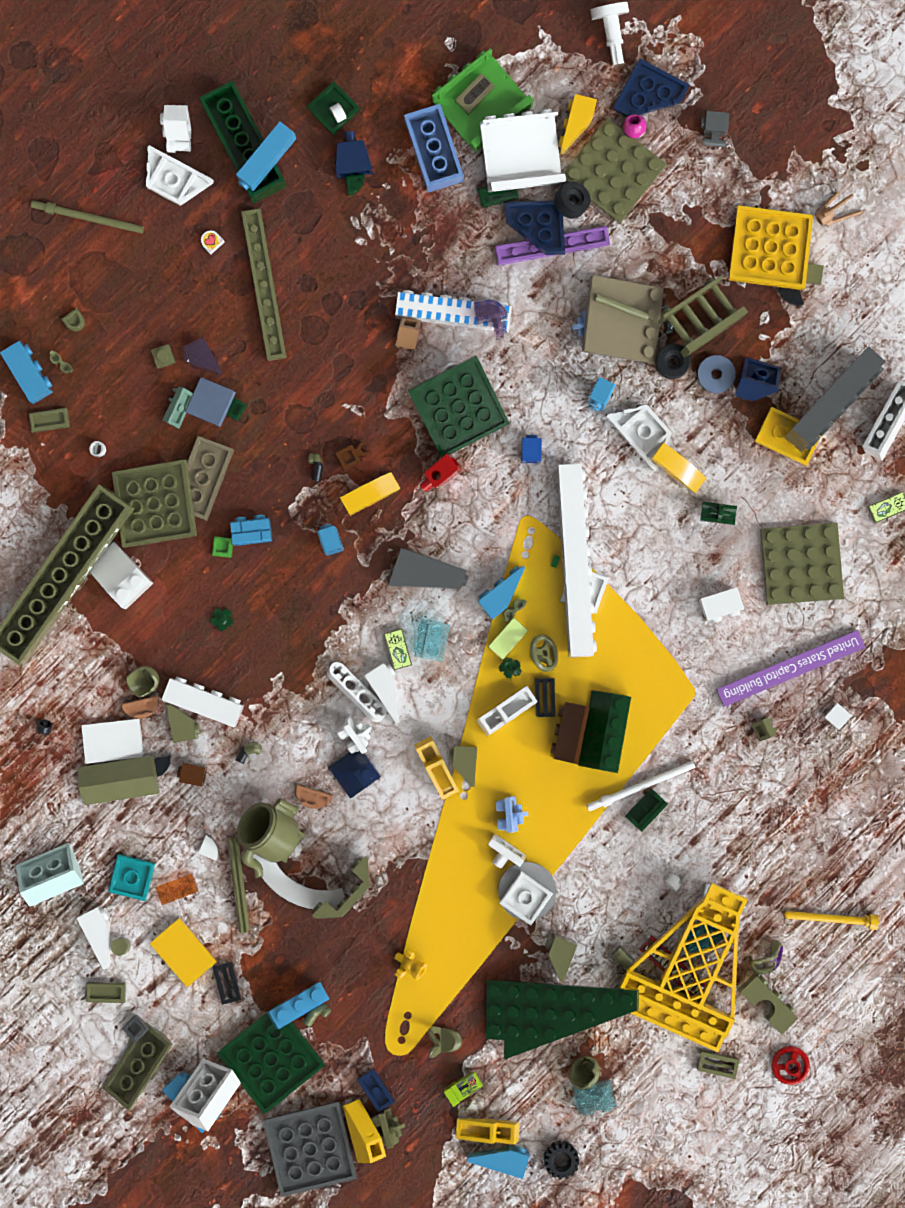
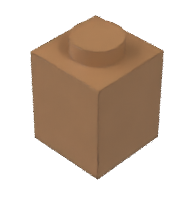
M402 317L396 346L415 350L421 320Z

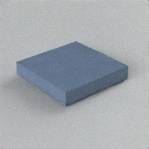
M200 378L185 412L221 427L236 392Z

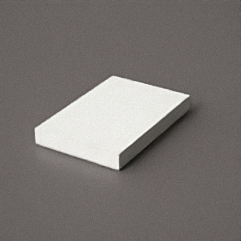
M140 719L81 725L85 764L144 757Z

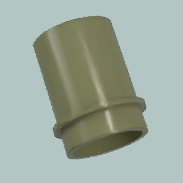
M621 946L611 955L624 969H627L635 960Z

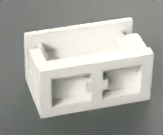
M738 587L698 600L703 615L706 617L705 621L710 620L711 624L721 621V616L729 615V618L741 615L740 611L744 610Z

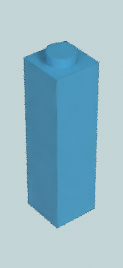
M279 122L236 174L239 180L238 184L245 190L249 188L251 191H254L296 140L295 133L282 122Z

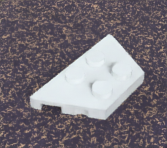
M148 146L146 187L149 190L181 206L213 184L214 181L210 177L152 146Z
M648 405L608 414L606 418L655 472L658 469V465L650 459L662 443L668 444L672 432Z

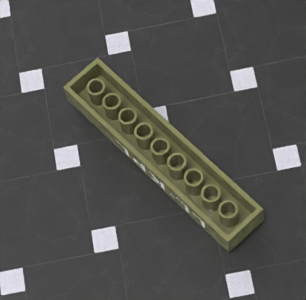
M97 486L1 623V653L18 665H25L135 509L132 505L105 486Z

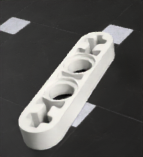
M334 662L327 670L329 679L370 720L380 722L387 714L385 706L342 663ZM338 669L340 672L335 675L333 672ZM345 675V679L341 682L340 679ZM346 681L353 682L355 688L353 690L348 689L345 685ZM359 695L367 696L368 703H362L359 700ZM371 703H373V706H371L370 709H368L367 707ZM380 710V713L376 716L374 712Z

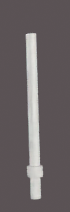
M690 761L613 794H605L600 799L586 804L587 809L590 812L602 806L607 807L611 805V802L695 768L694 762Z

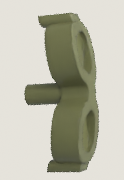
M50 351V360L53 364H60V370L65 374L73 372L72 366L67 362H63L57 352Z
M515 600L513 603L514 609L508 608L504 611V620L506 622L510 621L515 616V612L525 607L527 601Z

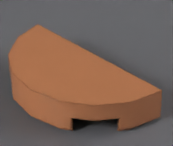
M159 695L123 703L121 707L125 713L135 719L146 718L157 710Z
M296 784L295 792L297 798L302 805L308 808L317 809L324 807L333 796L326 792Z

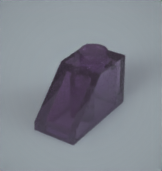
M203 337L183 347L185 353L182 355L187 364L191 363L194 368L217 375L223 374Z

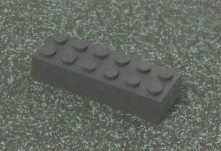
M868 346L790 430L785 438L801 453L805 448L810 450L884 370L881 366L886 361Z

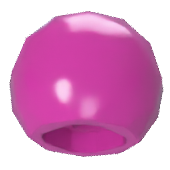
M633 114L625 119L623 131L627 137L637 139L646 132L647 124L642 116Z

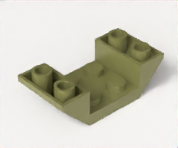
M359 857L351 866L353 868L352 873L363 883L361 885L357 883L350 890L352 895L348 900L345 897L337 905L338 911L326 901L323 904L319 902L312 909L314 912L312 916L315 919L344 917L368 890V858L364 857L361 859Z

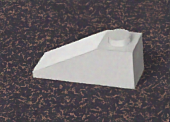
M383 663L366 674L365 677L397 724L400 722L396 683L393 677L396 673L390 664L386 666Z
M100 905L81 915L77 920L101 967L105 970L110 966V922L108 920L110 916L106 908H102Z

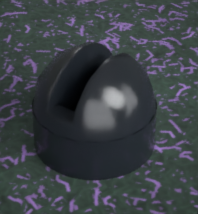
M44 719L39 720L36 726L37 733L39 735L44 734V736L49 735L52 731V722Z

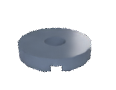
M713 355L706 358L700 364L697 370V379L700 386L707 390V392L719 394L727 391L733 385L735 368L728 358L721 355ZM713 370H719L721 372V378L713 379L711 376V372Z

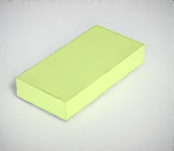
M513 618L490 644L489 648L501 659H504L528 630Z

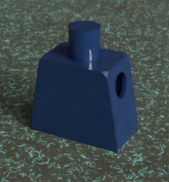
M354 131L345 132V142L337 143V179L346 178L345 176L373 174L364 140L356 141Z

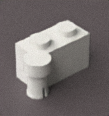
M164 105V113L160 114V124L163 125V137L167 139V153H176V151L191 152L190 139L192 129L188 106Z

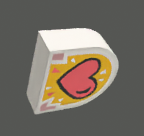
M207 231L201 237V243L210 255L224 243V240L215 231Z

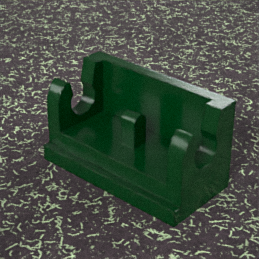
M650 789L625 817L642 832L668 803L654 790Z

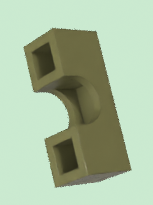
M753 974L738 991L753 1006L761 1000H769L772 1008L765 1018L782 1035L798 1019L794 1014L796 1010L789 1003L785 1005L781 1001L783 997L775 989L771 991L767 987L769 983L762 975L757 977Z

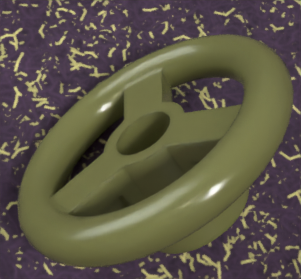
M544 634L535 636L530 645V658L541 671L550 672L555 669L558 663L557 647L553 640ZM544 640L542 647H536L538 641ZM549 647H550L551 650H552V655H553L552 661H551V659H550V657H549V651H548V650H549Z

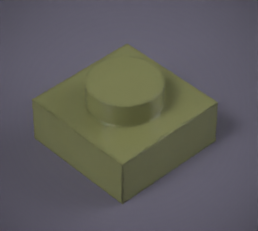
M170 344L151 350L157 369L176 363Z

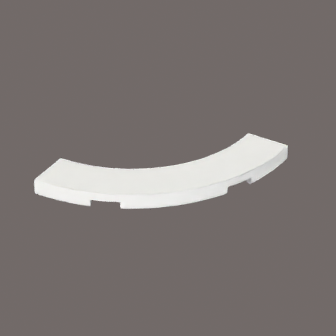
M256 854L253 855V858L258 860L263 867V876L261 877L272 890L287 901L308 909H313L319 902L323 904L326 901L334 909H339L337 905L345 897L343 888L334 890L307 888L290 879L276 862H268Z

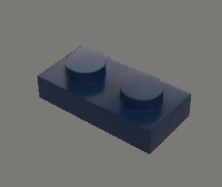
M374 1068L357 1079L378 1113L395 1102V1099Z

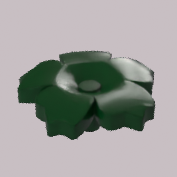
M220 608L215 609L213 614L215 617L210 619L211 624L215 627L218 626V631L222 632L227 629V626L232 627L234 624L233 618L230 617L232 612L229 609H224L223 612Z
M512 658L503 659V662L498 667L499 671L504 672L503 675L509 679L512 678V675L515 677L520 676L522 672L520 662L518 660L513 661Z

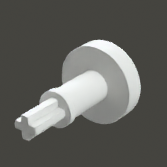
M628 2L614 3L590 9L592 20L603 19L606 45L607 47L610 46L612 64L624 63L621 49L623 39L621 37L618 15L629 13Z

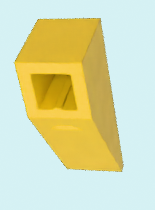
M575 94L574 100L569 101L567 111H570L569 118L565 117L563 129L566 130L565 136H560L558 147L561 148L560 154L563 155L591 124L597 99Z
M360 1099L343 1105L357 1162L373 1163L386 1157L381 1136Z

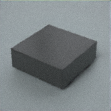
M134 1015L122 1029L133 1043H137L150 1028L139 1015Z

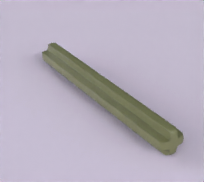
M230 837L227 839L238 928L240 933L249 932L250 927L239 842L237 837Z

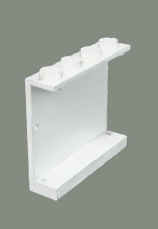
M551 109L540 111V114L533 115V111L523 112L522 116L515 117V114L512 113L505 114L503 118L496 119V116H487L485 120L480 122L488 192L555 185L566 182L565 174H561L555 116L558 115V112H552Z

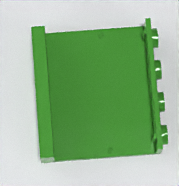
M491 48L488 51H482L472 64L470 62L462 68V72L458 75H452L447 80V84L443 87H437L432 93L434 105L441 104L444 117L474 153L483 147L480 122L485 120V117L496 116V119L503 118L505 114L512 113L515 114V117L522 116V113L532 108L534 103L533 98L530 95L526 97L494 59ZM482 73L495 88L468 115L455 103V100Z

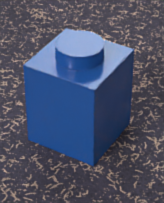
M526 435V438H522V463H541L542 438H538V435Z

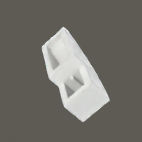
M526 686L476 721L486 736H488L538 701Z

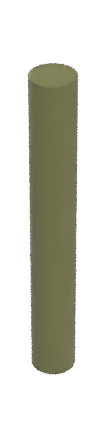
M596 294L594 297L596 302L638 318L647 320L649 317L647 312L600 294Z

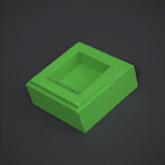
M214 536L212 556L232 558V538Z

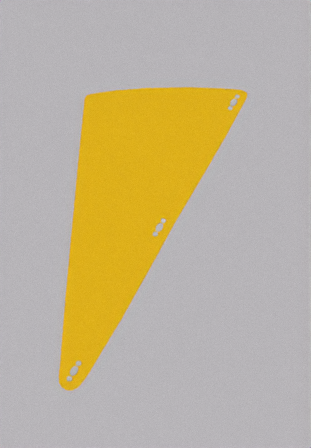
M524 516L519 522L503 577L506 580L511 576L509 572L516 566L519 568L525 567L507 609H514L513 603L517 599L527 601L525 607L515 612L513 618L528 631L505 656V658H512L513 661L518 660L522 672L520 676L515 677L512 675L511 679L506 678L503 675L504 672H500L498 669L503 659L489 648L490 644L511 622V620L507 622L504 620L503 611L491 622L460 746L477 747L475 787L464 791L462 789L464 778L454 768L452 778L459 792L445 798L403 955L406 954L407 949L413 951L415 958L426 963L427 968L419 980L414 979L409 973H406L401 979L397 978L385 1030V1044L388 1051L393 1055L402 1056L408 1054L417 1045L518 920L507 913L503 906L499 904L500 899L498 895L501 877L515 863L508 859L502 868L493 864L492 861L498 854V851L488 845L494 834L498 835L526 855L524 862L537 863L547 869L553 876L607 808L602 806L589 812L586 804L600 799L605 794L610 795L622 790L695 696L694 686L673 656L641 617L608 583L597 613L591 614L592 621H595L593 640H596L597 651L591 657L568 658L565 603L560 602L564 591L561 539L532 516ZM530 527L535 529V533L532 535L527 531ZM530 535L533 538V545L531 549L525 550L523 542ZM523 551L529 553L528 558L524 559L521 556ZM555 555L560 557L556 568L551 567ZM539 634L550 637L558 650V663L555 669L550 672L538 669L530 658L531 642ZM544 640L538 641L536 647H542ZM549 647V650H548V651H549V657H550V659H551V661H552V659H553L552 650H551V648ZM555 678V717H536L535 703L495 732L486 736L477 723V719L526 686L535 697V679ZM539 682L540 713H544L543 682ZM547 682L548 713H551L550 682ZM591 690L631 697L618 773L578 766V764L553 759L550 751L552 743H556L557 740L554 732L556 724H560L561 717L558 716L560 705L564 706V702L589 707ZM466 792L468 795L467 799H461L460 794ZM516 796L517 805L522 804V812H528V816H523V824H518V831L507 833V830L498 829L497 821L498 819L506 818V812L497 811L496 801ZM405 1012H410L412 1017L405 1019ZM407 1020L410 1024V1029L406 1035H401L400 1025L403 1021ZM400 1036L405 1038L404 1044L398 1042Z

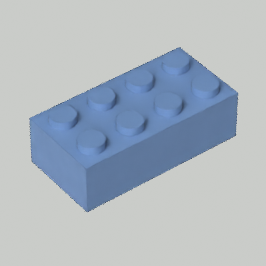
M441 104L404 115V122L427 193L463 182L464 175Z

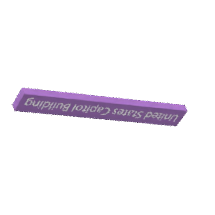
M856 630L716 690L723 707L866 647L859 631Z

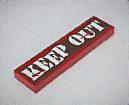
M651 935L639 950L644 953L657 939ZM662 944L657 948L665 953L672 954ZM653 952L648 956L664 972L669 960ZM682 962L677 963L680 972L688 969ZM675 964L670 975L678 973ZM693 972L682 975L685 984L696 981ZM680 977L672 979L678 986L683 985ZM704 982L700 983L702 990L705 986ZM698 985L687 988L690 996L701 993Z

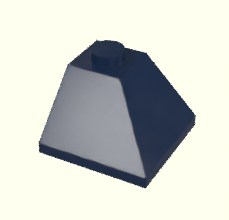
M745 357L737 382L735 396L744 400L755 401L778 392L782 368Z
M360 751L352 754L349 752L328 767L350 799L381 777V774L366 753L362 754Z

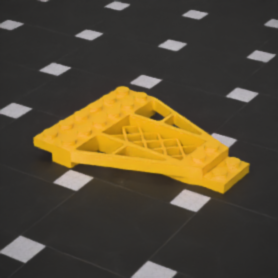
M711 882L704 898L700 899L626 969L618 988L639 989V1010L631 1014L719 1052L725 1037L727 1038L735 1021L738 931L740 916L748 899ZM686 922L672 954L657 949ZM704 924L707 933L696 937L693 928ZM707 924L717 928V930L709 932ZM691 930L694 938L685 941ZM722 932L725 941L714 945L711 936ZM709 937L712 946L701 950L698 941ZM696 942L699 951L688 954L685 945ZM733 943L732 981H728L717 976ZM683 947L686 955L678 958ZM722 947V950L718 955L716 949ZM714 950L717 959L706 962L703 953ZM652 952L669 960L659 981L652 980L633 971ZM701 954L704 963L693 967L690 958ZM688 959L691 968L680 972L677 963ZM675 964L678 973L670 975ZM715 964L710 973L708 966ZM706 967L709 976L698 980L695 971ZM693 972L696 981L685 984L682 975ZM680 977L683 985L673 989L669 980ZM714 981L731 987L729 1013L704 1003ZM706 982L702 990L700 983ZM698 985L701 993L690 996L687 988ZM685 989L686 994H684V993H682V992H679V991Z

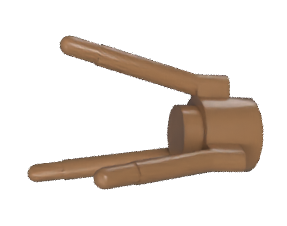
M839 192L831 196L815 213L819 224L829 227L834 223L862 214L863 211L859 210L833 219L835 216L833 211L853 198L854 195L850 194L830 208L827 206L839 195Z

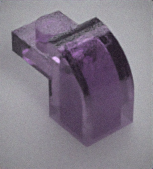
M495 300L474 302L477 325L492 322L495 339H503L504 333H507L505 321L501 322V320H505L508 317L504 306Z

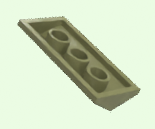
M154 756L78 767V788L84 805L159 794Z
M147 1022L144 1023L150 1029L137 1043L131 1042L103 1086V1089L128 1111H131L173 1045L164 1033Z

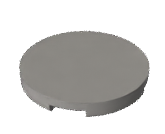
M523 862L520 867L515 864L500 879L498 887L499 899H502L520 871L524 872L553 893L536 919L544 916L554 904L556 898L555 881L549 871L537 863ZM503 906L506 912L509 913L511 916L522 920L517 915H515Z

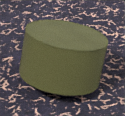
M125 937L117 938L111 943V951L117 956L128 953L131 948L130 941Z

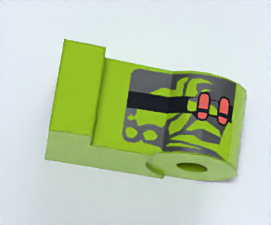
M475 1071L445 1087L444 1093L454 1107L460 1101L470 1096V1094L480 1089L483 1084Z

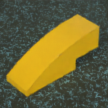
M665 443L659 446L650 459L663 468L664 472L693 493L698 491L706 479L699 470Z
M390 472L340 497L351 516L400 490V487Z
M430 736L414 744L441 799L443 800L459 792L432 737Z
M458 1118L456 1139L514 1145L519 1141V1122Z

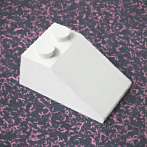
M115 542L105 550L90 572L123 609H127L153 584L150 578Z

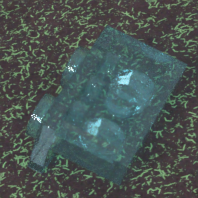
M422 619L418 626L419 635L414 646V656L443 662L450 624Z
M611 1080L596 1082L592 1087L584 1090L573 1087L578 1114L588 1116L594 1114V1111L609 1112L614 1107H617Z

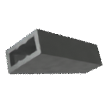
M401 548L389 586L461 589V586H466L469 575H466L467 570Z

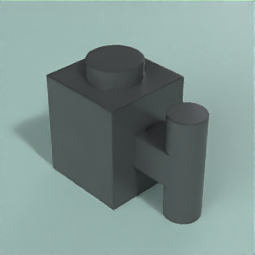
M707 111L705 116L701 117L700 128L703 129V135L711 136V138H703L702 145L726 147V140L719 139V137H726L730 113Z

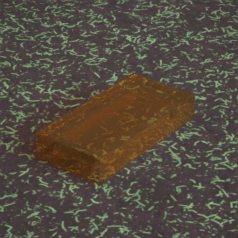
M193 873L155 887L162 905L199 892Z

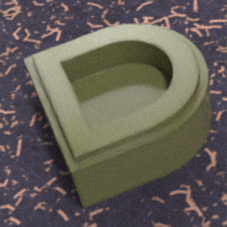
M77 308L61 319L74 332L82 330L85 326V319Z

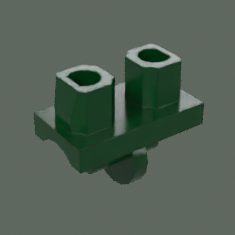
M702 502L700 521L735 525L737 506Z

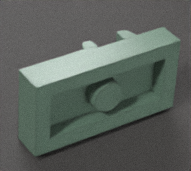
M178 386V389L173 388L172 391L176 393L173 399H168L171 403L162 420L178 429L186 415L185 411L193 396L192 392Z

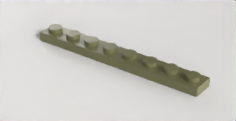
M261 209L242 211L267 360L284 359L287 356Z

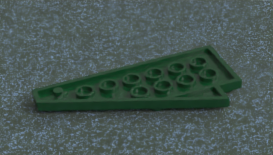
M488 979L486 987V1039L504 1040V1059H508L639 1010V989Z

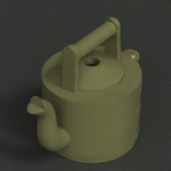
M278 798L273 806L268 803L252 805L245 811L238 823L237 839L243 847L241 859L245 865L254 869L255 878L263 876V867L258 860L253 858L254 854L268 862L283 861L286 863L301 839L306 836V834L299 830L298 824L293 818L298 812V807L293 806L282 798Z

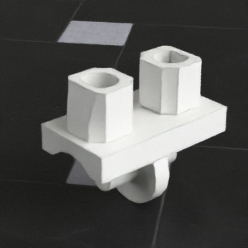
M351 716L345 718V723L337 729V734L341 739L348 736L351 737L352 740L347 742V748L351 754L358 751L363 754L367 752V740L371 738L369 732L372 728L369 724L363 726L361 722L355 724Z

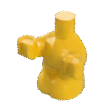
M409 949L406 950L407 953L404 955L398 952L394 959L401 963V969L396 970L395 976L401 979L406 973H409L414 979L419 980L426 971L427 964L416 959L415 953Z

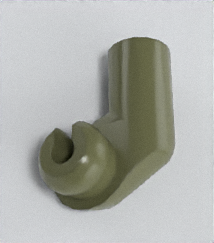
M321 1004L309 1011L303 1023L311 1027L319 1015L327 1017L331 1013V1009L326 1004Z

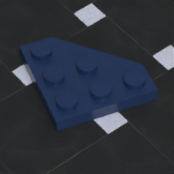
M639 59L613 110L628 117L633 114L643 115L680 104L690 84Z
M554 200L505 202L506 224L545 255H565L563 215L556 209Z

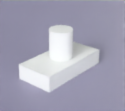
M494 834L488 845L498 851V854L492 861L497 867L502 868L508 859L519 867L524 862L526 855L498 835Z

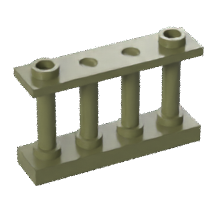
M722 276L717 279L712 277L704 283L705 287L674 308L668 307L661 312L662 317L658 320V323L661 324L665 320L670 322L684 342L683 345L685 347L680 351L684 358L741 320L748 313L744 306L739 310L733 308L717 286L723 280ZM709 290L714 293L727 311L728 317L726 319L719 318L703 295ZM697 300L712 320L714 327L710 330L703 326L689 307V304ZM681 309L699 332V337L695 340L693 337H689L674 316Z

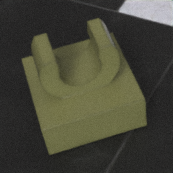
M767 717L751 724L759 742L776 735L775 732L778 729L777 727L773 728L770 723L773 721V718L768 719Z

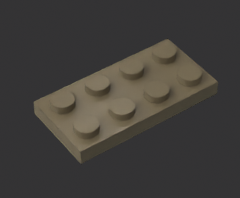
M197 436L187 467L194 516L208 521L234 449Z

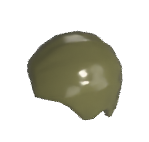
M140 666L127 675L126 683L135 696L144 697L155 691L159 685V675L150 666Z
M582 1056L572 1063V1072L569 1075L571 1084L577 1089L582 1090L592 1087L600 1076L599 1064L590 1056Z

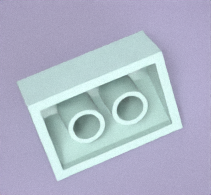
M70 843L16 865L19 891L29 906H33L83 884L81 869Z

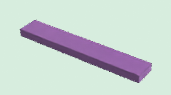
M607 226L564 233L565 254L610 246ZM527 240L495 246L498 266L556 256L545 255Z

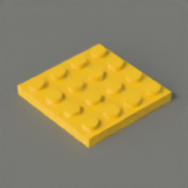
M738 205L729 281L804 290L806 287L813 215Z

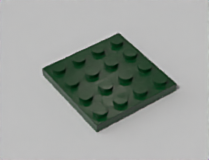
M476 355L408 389L441 458L510 424Z
M267 1013L217 1052L225 1065L233 1070L240 1084L264 1115L326 1066V1063L293 1021L280 1029H275Z

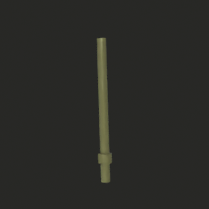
M32 200L31 208L43 210L45 213L52 215L56 213L141 234L144 231V226L56 206L55 203L51 202L43 203Z

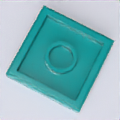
M118 854L108 892L147 901L156 863Z

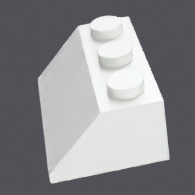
M202 1059L170 1105V1108L193 1126L209 1131L240 1085V1081L232 1069Z

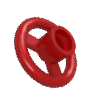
M786 1046L775 1053L772 1058L771 1068L778 1081L786 1085H796L807 1077L810 1070V1062L803 1050L795 1046ZM792 1052L789 1060L785 1063L777 1064L781 1055ZM798 1055L801 1056L804 1062L802 1074L800 1073V1064L796 1061ZM793 1063V1064H794V1068H793V1069H789V1068H788L789 1064ZM785 1070L787 1074L796 1078L786 1079L778 1071Z

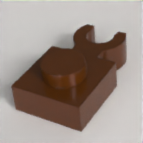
M361 442L356 449L350 445L334 454L343 471L360 463L359 457H367L371 453L370 451L366 453L361 451V447L365 446L366 442Z

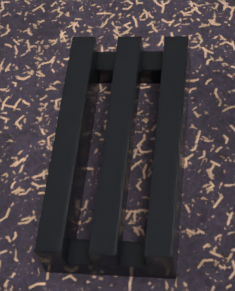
M555 678L535 679V699L538 701L536 703V717H555ZM539 682H543L544 713H540ZM547 682H550L551 713H548Z
M232 961L213 966L222 1005L241 1000L242 997ZM226 967L229 968L236 997H233ZM219 969H222L229 999L225 997Z

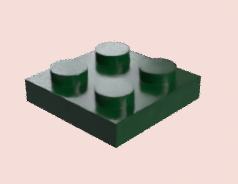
M335 81L307 106L311 114L333 136L360 111V107ZM337 103L341 105L346 115V119L339 123L336 122L330 111V107Z

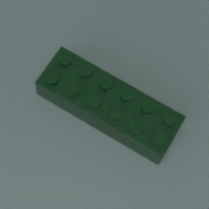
M232 80L199 97L238 173L264 139ZM275 164L254 191H251L249 188L246 191L254 204L287 186L278 166Z

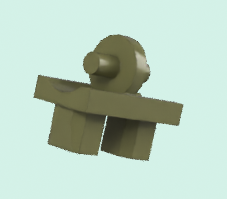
M391 1108L384 1109L381 1113L371 1118L375 1127H382L383 1133L379 1134L383 1146H387V1149L399 1143L398 1137L402 1136L400 1129L405 1127V1123L398 1122L397 1116H392Z

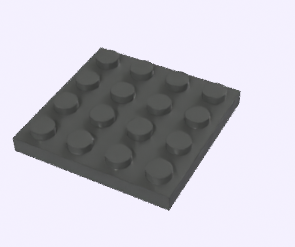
M340 1101L263 1120L281 1197L357 1179Z

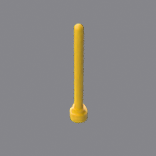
M786 911L784 913L786 919L865 925V927L871 930H877L879 925L878 914L855 917Z

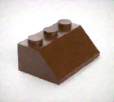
M564 702V706L560 705L558 716L561 717L560 724H556L554 732L557 740L556 743H552L550 751L553 759L578 764L590 707Z

